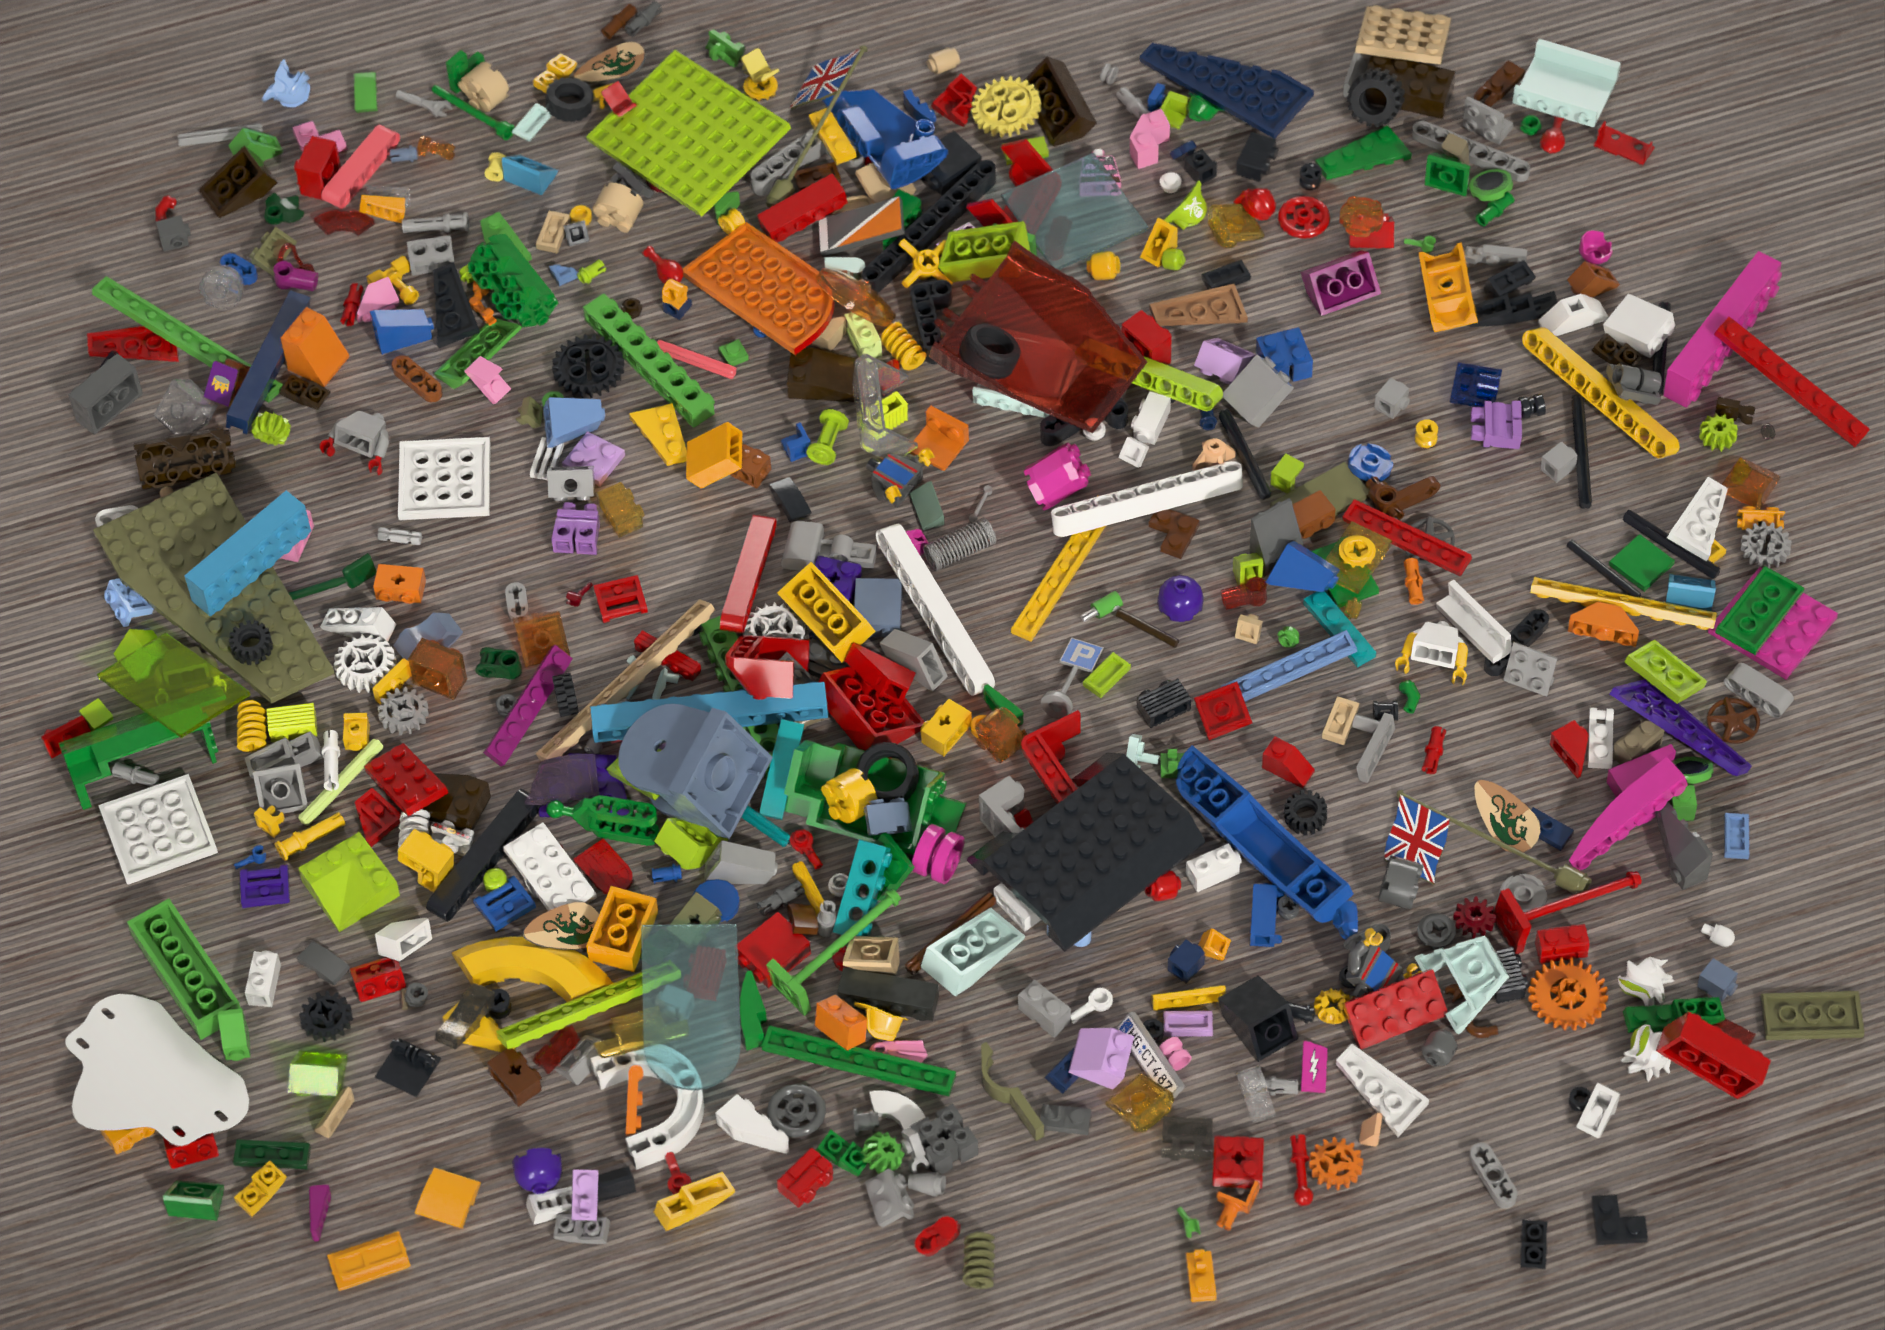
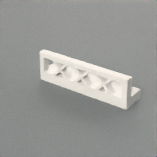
M1455 580L1449 582V595L1436 603L1437 609L1493 664L1510 654L1512 649L1511 634Z

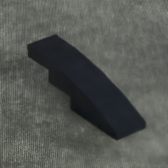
M1555 291L1535 297L1530 292L1511 299L1506 294L1475 304L1478 322L1469 324V326H1498L1540 319L1558 303Z

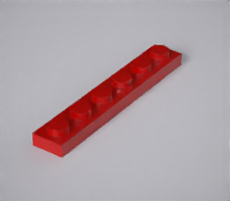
M1355 499L1342 516L1344 522L1460 577L1472 560L1471 554Z

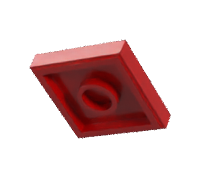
M1237 681L1194 698L1209 740L1253 724Z

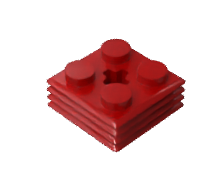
M1215 1136L1212 1185L1214 1187L1252 1188L1254 1182L1258 1181L1261 1189L1264 1139L1258 1137ZM1235 1160H1240L1241 1164H1236Z

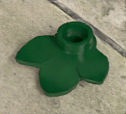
M273 193L265 201L264 219L268 224L293 223L305 215L303 210L298 209L299 197L297 195L281 199L278 194Z

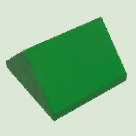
M176 1180L163 1195L168 1215L217 1221L224 1193V1185Z

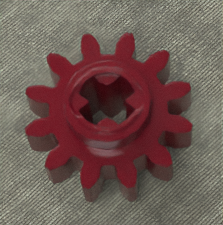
M1477 896L1474 897L1473 902L1464 898V906L1457 904L1456 912L1453 915V920L1456 921V929L1463 928V936L1470 932L1472 939H1475L1476 933L1485 936L1486 930L1492 932L1494 923H1496L1497 915L1493 914L1495 907H1487V899L1479 903Z

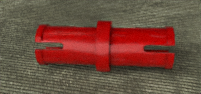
M358 283L350 285L348 297L343 303L344 311L340 322L344 325L347 319L346 326L354 325L355 316L361 304L360 299L364 287L360 285L357 290Z
M1432 727L1429 743L1425 746L1426 755L1422 771H1426L1427 774L1437 773L1440 755H1443L1444 749L1442 746L1446 729L1442 730V727Z

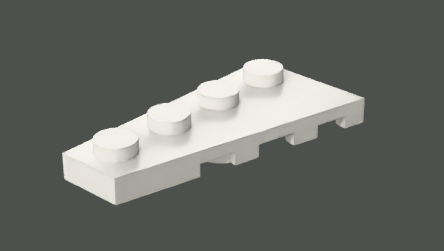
M1707 477L1667 538L1707 561L1711 553L1715 531L1719 523V516L1728 488Z

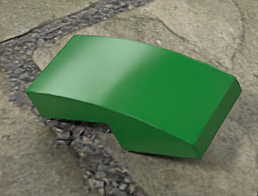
M832 1130L827 1133L816 1148V1151L821 1156L856 1176H859L868 1164L863 1162L865 1156L861 1153L862 1148L854 1142L848 1143Z

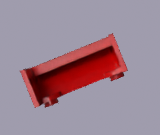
M1027 139L1002 144L1000 148L1013 162L1009 169V177L1016 186L1004 210L992 198L970 203L966 208L983 227L993 226L994 223L1000 225L1024 221L1027 233L1036 236L1061 191V179Z
M755 635L740 636L726 653L725 665L746 692L752 695L753 699L763 700L767 697L792 699L794 661L779 659L788 652L809 673L810 639Z
M1079 710L1026 735L1021 741L1023 755L1057 804L1077 790V787L1060 762L1065 757V747L1062 742L1081 734V713Z

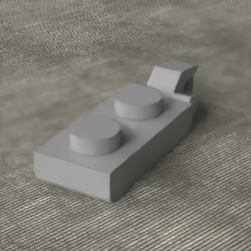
M1483 244L1481 248L1467 246L1465 257L1466 262L1472 264L1486 263L1490 266L1502 265L1511 267L1522 260L1527 262V250Z

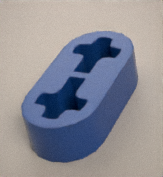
M228 253L220 259L223 273L241 284L251 285L258 279L256 267L240 256Z

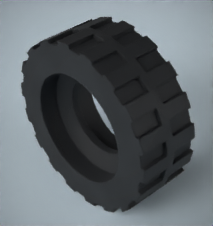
M563 77L558 80L556 79L553 83L549 84V88L546 90V109L550 112L551 116L558 120L560 119L565 122L581 121L592 112L593 91L590 85L588 86L585 81H581L578 78ZM574 96L579 98L580 102L573 104L564 103L559 100V97Z

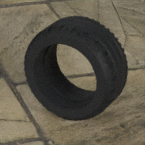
M977 324L970 327L959 347V355L963 363L974 373L989 379L1008 377L1013 372L1021 354L1020 347L1011 334L990 324Z
M892 742L878 743L869 747L860 756L856 769L864 773L861 776L866 781L869 769L876 761L888 757L902 761L907 769L904 782L895 790L882 792L875 789L877 799H883L884 803H890V800L904 798L905 802L912 796L918 785L919 772L914 757L906 748Z

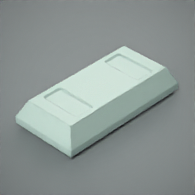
M536 103L512 130V133L530 142L551 117L550 112L545 107Z

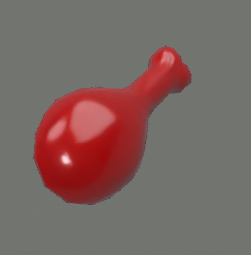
M1553 115L1554 122L1552 127L1542 134L1540 145L1545 152L1557 153L1565 146V137L1561 131L1564 118Z
M651 245L643 250V256L655 263L658 278L662 283L666 284L671 278L681 282L684 271L678 262L661 258Z

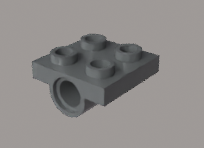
M1608 364L1605 372L1620 398L1639 401L1642 404H1659L1661 396L1658 393L1661 386V375L1659 372L1638 369L1622 364Z

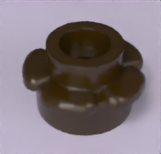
M636 298L624 300L621 306V310L627 312L632 319L637 318L643 309L642 304Z

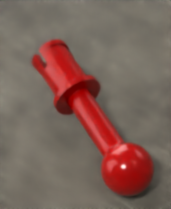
M1298 1134V1138H1296V1135L1290 1136L1292 1148L1290 1162L1296 1164L1298 1185L1294 1192V1200L1300 1206H1307L1313 1201V1192L1307 1185L1305 1162L1310 1161V1157L1307 1156L1306 1135Z

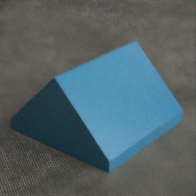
M522 155L502 158L504 180L539 195H543L558 173L557 169Z
M1669 574L1666 603L1712 611L1716 590L1715 580Z

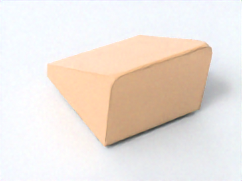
M1377 1113L1363 1121L1359 1138L1360 1144L1377 1147L1382 1123L1381 1113Z

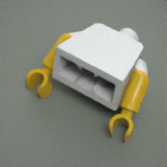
M1440 621L1437 624L1426 622L1421 629H1417L1407 635L1401 651L1403 655L1395 661L1396 671H1398L1400 665L1404 664L1406 665L1404 673L1407 674L1410 670L1408 659L1411 657V660L1454 669L1456 666L1457 670L1453 673L1452 683L1454 684L1455 678L1459 676L1463 679L1462 685L1465 684L1467 674L1464 668L1467 664L1468 647L1463 639L1458 637L1457 628L1450 627L1445 621Z

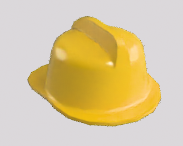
M854 1003L855 1006L866 1011L867 1030L877 1039L893 1041L899 1032L902 1021L908 1020L907 1018L893 1016L863 1003Z

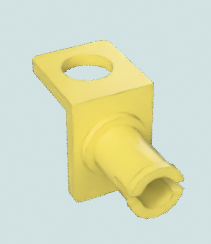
M759 48L741 57L743 62L742 69L747 70L744 73L750 75L754 83L762 82L779 72L778 68L770 69Z

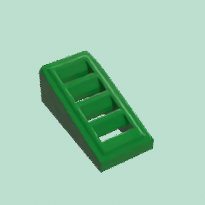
M989 684L984 686L983 699L1006 731L1009 732L1024 723L1023 711Z

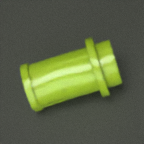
M598 259L586 268L581 267L577 277L581 283L589 284L593 278L604 273L606 267L601 268L604 266V263Z

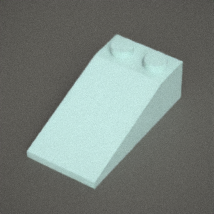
M990 907L928 946L921 968L954 996H957L971 987L1021 943L1025 935Z

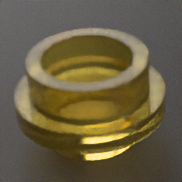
M1353 597L1352 600H1347L1344 608V613L1347 614L1349 620L1351 618L1357 619L1361 610L1362 602L1358 601L1356 597Z

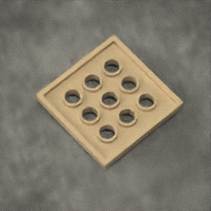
M1367 6L1355 53L1441 65L1451 18L1441 14L1427 15L1419 11L1405 12L1401 9L1391 10L1383 9L1380 6Z

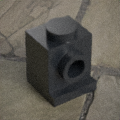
M1203 149L1199 151L1191 150L1184 158V170L1196 183L1200 181L1203 184L1217 177V162L1215 160L1212 161Z

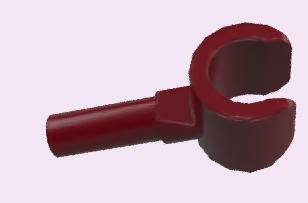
M589 582L577 593L568 591L566 595L568 601L566 604L578 607L582 597L593 587V584Z

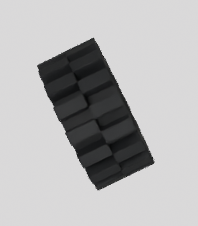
M248 620L246 621L247 625H243L241 622L239 623V629L236 626L233 628L234 633L230 632L229 645L232 655L241 664H244L246 661L247 665H251L252 661H255L256 665L259 664V659L265 661V655H271L270 650H273V642L269 629L265 627V624L261 623L259 625V622L255 620L251 624V621ZM257 638L260 640L253 647L242 646V643L247 639Z
M571 673L552 676L560 717L578 714V704Z
M1300 790V795L1297 792L1293 793V798L1289 796L1287 803L1285 802L1284 805L1285 822L1287 825L1289 824L1291 830L1295 829L1297 834L1303 831V835H1307V831H1310L1311 835L1315 834V829L1321 831L1322 826L1326 825L1327 804L1323 797L1320 798V794L1317 792L1315 795H1312V790H1308V794H1304V790ZM1302 807H1309L1315 811V814L1310 818H1301L1297 815V811Z

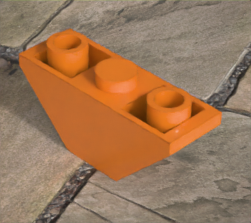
M1596 602L1572 614L1569 620L1568 632L1576 635L1590 636L1601 641H1612L1624 646L1636 647L1639 629L1620 606Z

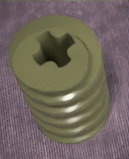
M974 1232L964 1238L965 1256L963 1257L964 1274L962 1279L967 1286L975 1289H989L994 1286V1281L991 1279L994 1277L992 1269L995 1265L992 1260L995 1259V1254L992 1251L995 1250V1244L992 1241H994L995 1237L989 1233Z

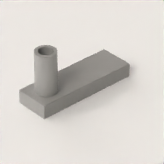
M1384 713L1380 721L1358 714L1353 719V728L1373 733L1357 765L1359 781L1368 783L1395 731L1394 718L1391 714Z

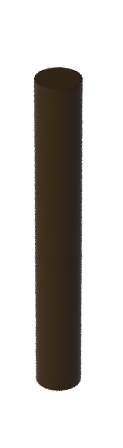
M1119 609L1116 613V617L1174 648L1179 643V639L1122 609Z

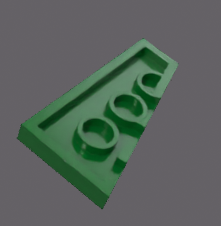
M1387 125L1315 160V164L1321 167L1322 175L1326 180L1353 174L1355 170L1373 169V166L1383 163L1385 165L1394 164V161L1399 159L1404 161L1410 160L1412 153Z

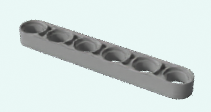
M1418 121L1413 125L1412 137L1419 143L1444 152L1441 147L1443 142H1438L1436 138H1446L1449 133H1452L1467 141L1470 163L1487 170H1505L1510 173L1512 180L1517 182H1524L1529 178L1530 165L1522 159L1426 121ZM1419 129H1425L1428 133L1421 135L1416 131ZM1478 152L1485 153L1487 156L1484 158H1478L1475 154ZM1498 160H1502L1506 162V164L1504 166H1498L1495 164V162ZM1523 168L1526 172L1518 174L1514 170Z

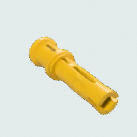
M337 812L302 832L295 831L291 837L282 842H275L276 850L280 857L286 861L288 856L298 851L306 850L307 845L345 826V821L342 815Z

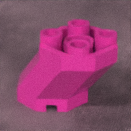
M1067 442L1024 469L1025 476L1029 474L1031 478L1027 481L1028 487L1039 505L1043 504L1042 509L1044 511L1086 487L1089 483L1088 477L1091 476V472L1086 463L1082 464L1079 458L1081 453L1076 444L1070 445Z

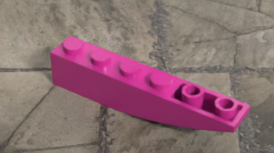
M1665 757L1629 785L1596 819L1569 859L1572 867L1578 870L1587 868L1594 858L1605 854L1617 840H1623L1635 826L1645 823L1648 816L1653 812L1660 811L1665 807L1667 801L1684 792L1688 786L1685 776L1668 757Z

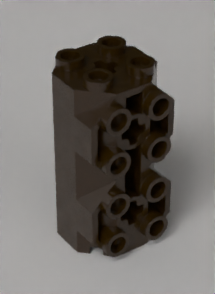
M224 426L135 442L133 445L134 450L137 452L135 459L140 482L142 481V489L151 487L157 489L173 486L178 482L194 479L201 480L214 473H217L219 476L232 473V468H236L234 452H229L228 446H231L229 429L224 430Z

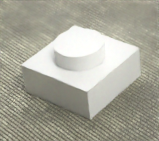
M1127 437L1118 458L1135 467H1141L1149 446L1132 437Z

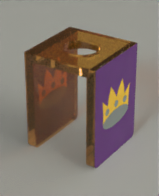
M230 358L226 359L225 363L213 361L204 397L230 407L250 366Z

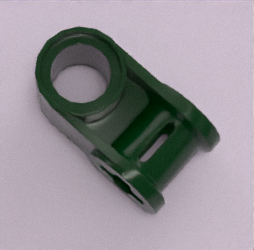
M484 647L480 650V663L475 669L478 675L486 678L494 677L514 680L521 675L522 666L516 651L494 649L491 647Z

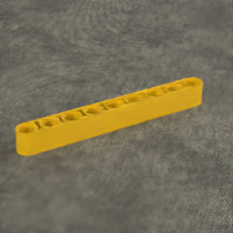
M1540 327L1528 330L1523 334L1522 342L1526 349L1651 455L1661 459L1678 452L1679 441L1673 434L1634 401L1620 398L1609 380L1547 328Z

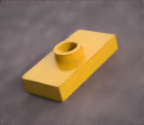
M403 658L373 687L374 698L377 703L381 705L380 699H387V692L393 694L395 693V688L400 690L403 684L413 675L408 660Z

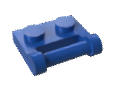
M514 875L508 878V882L501 887L492 890L482 897L478 896L473 899L474 905L483 914L495 932L536 908L535 902ZM509 891H514L509 895L505 896L504 898L500 899L499 901L493 903L492 905L487 906L489 903L493 902L494 900L498 899L499 897L503 896Z

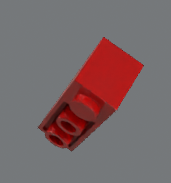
M854 642L844 660L880 695L900 705L916 672Z

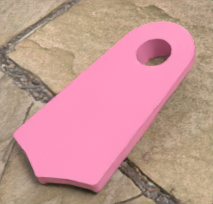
M922 1040L880 1041L872 1044L869 1049L876 1052L877 1049L883 1048L885 1050L884 1054L923 1063L927 1057Z

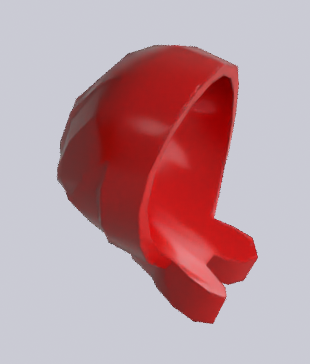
M1267 188L1246 189L1233 201L1237 207L1242 204L1249 215L1261 221L1268 220L1276 209L1275 198Z

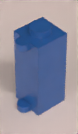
M1269 883L1253 884L1250 946L1274 947V944L1282 942V936L1275 935L1277 898L1283 897L1284 893L1277 889L1276 885Z

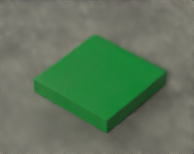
M1639 534L1610 560L1609 566L1645 592L1674 565L1675 560Z

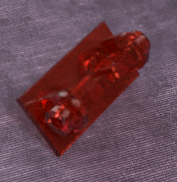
M572 1025L560 1029L549 1040L550 1046L545 1044L534 1054L533 1062L537 1066L542 1064L548 1075L580 1041Z

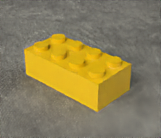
M812 562L777 592L783 601L841 663L845 660L853 642L862 645L876 632L870 623Z

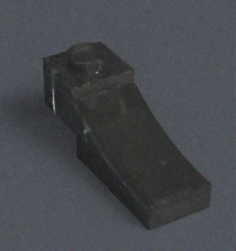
M475 983L462 994V998L453 1013L436 1032L435 1041L456 1050L479 1028L481 1018L493 1008L495 992Z

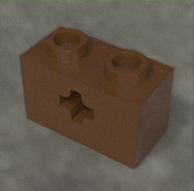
M513 1048L505 1049L487 1062L489 1074L518 1107L542 1091L540 1083L542 1078L535 1068L530 1069L526 1058L520 1051L516 1053Z

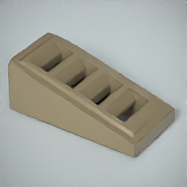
M1449 133L1441 146L1447 156L1469 165L1467 141Z

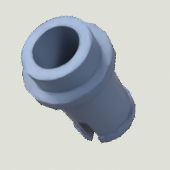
M409 145V148L390 149V156L400 155L392 156V163L409 160L414 162V160H418L417 148L412 147V145Z

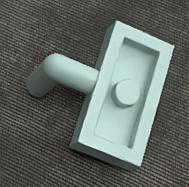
M1132 734L1129 737L1126 756L1136 765L1138 761L1158 765L1160 756L1144 753L1145 742H1141L1142 735Z

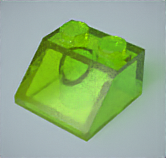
M300 1050L289 1064L288 1092L296 1093L297 1096L318 1094L321 1098L337 1096L342 1090L348 1054Z

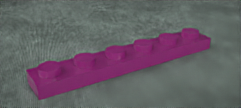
M556 645L550 648L483 752L500 767L506 764L553 691L552 676L563 674L573 659Z

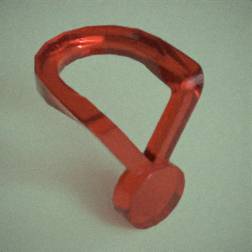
M285 243L281 247L277 262L283 261L286 250L290 248L300 266L298 267L299 269L315 272L312 264H303L293 244Z

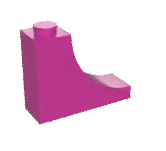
M1672 744L1609 769L1607 784L1617 798L1629 785L1665 757L1673 761L1676 753ZM1656 811L1648 816L1645 823L1650 822L1655 817Z

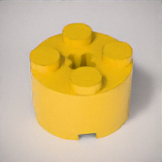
M856 768L849 769L836 776L821 788L829 805V814L834 820L839 819L844 823H851L865 815L864 807L870 805L869 801L877 800L872 783L869 779L865 781L861 776L864 773Z

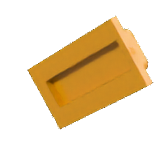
M399 1231L327 1255L332 1275H334L339 1291L411 1267L406 1247H404Z

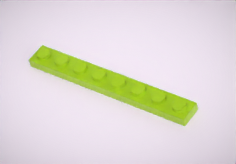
M667 961L497 1030V1038L507 1049L519 1047L522 1043L541 1038L544 1034L563 1029L566 1025L585 1020L588 1016L598 1012H605L615 1005L627 1003L635 997L649 994L652 990L662 986L671 985L674 981L682 979L681 971L671 961Z

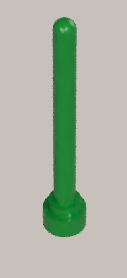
M438 85L432 87V92L494 128L497 136L508 140L512 137V130L515 127L511 123L495 120Z

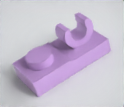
M573 1170L571 1220H597L598 1170Z

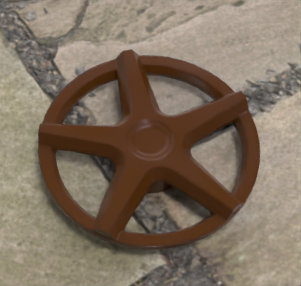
M1725 697L1709 709L1707 725L1709 730L1722 741L1738 744L1752 739L1757 734L1760 727V717L1756 707H1753L1748 702L1737 698ZM1732 703L1743 705L1748 709L1736 713ZM1724 704L1726 715L1712 716L1714 710ZM1751 715H1754L1756 721L1754 731L1744 723V719ZM1711 722L1724 724L1725 731L1723 737L1715 732ZM1738 730H1742L1749 735L1744 739L1729 740L1732 733Z

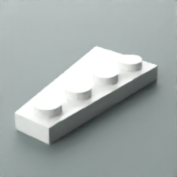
M1352 1043L1336 1060L1338 1068L1377 1113H1381L1382 1119L1397 1137L1405 1131L1429 1104L1428 1098Z

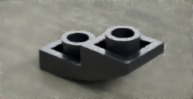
M790 477L769 484L777 505L782 506L789 523L810 516L812 512L806 500Z
M1522 1220L1520 1268L1546 1269L1548 1221Z

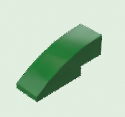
M751 970L746 972L740 995V1018L746 1050L762 1046L764 1033L761 1024L767 1022L766 1010Z

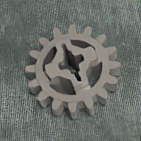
M404 687L403 691L400 692L398 688H395L394 694L387 692V699H380L381 705L378 706L379 721L382 722L384 729L389 727L390 733L393 734L398 730L399 735H402L403 731L407 730L409 734H412L411 729L420 730L419 723L426 724L425 717L429 716L427 700H424L422 693L417 695L416 689L408 692L407 687Z

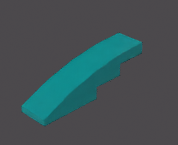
M781 719L759 813L762 816L779 820L783 819L788 795H785L784 791L794 749L800 745L804 724Z

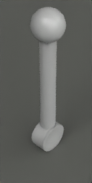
M990 485L984 486V494L974 513L969 516L970 522L977 521V515L988 495L992 494V487Z

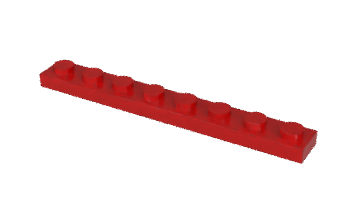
M1730 316L1714 333L1716 337L1852 446L1856 447L1869 432L1870 428Z

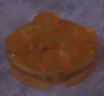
M1351 196L1340 209L1339 222L1341 226L1345 227V231L1352 236H1370V233L1375 230L1378 232L1383 225L1384 212L1382 204L1377 200ZM1358 215H1365L1366 217L1359 219Z

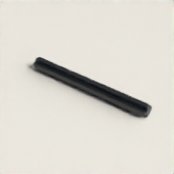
M1575 394L1572 396L1571 403L1575 452L1578 455L1576 470L1579 506L1582 509H1589L1592 504L1585 405L1584 397L1581 394Z

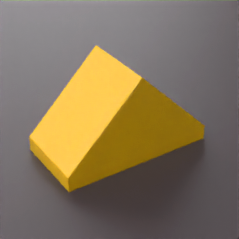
M1157 218L1140 258L1160 267L1162 265L1161 258L1163 252L1168 248H1177L1178 228L1161 218Z

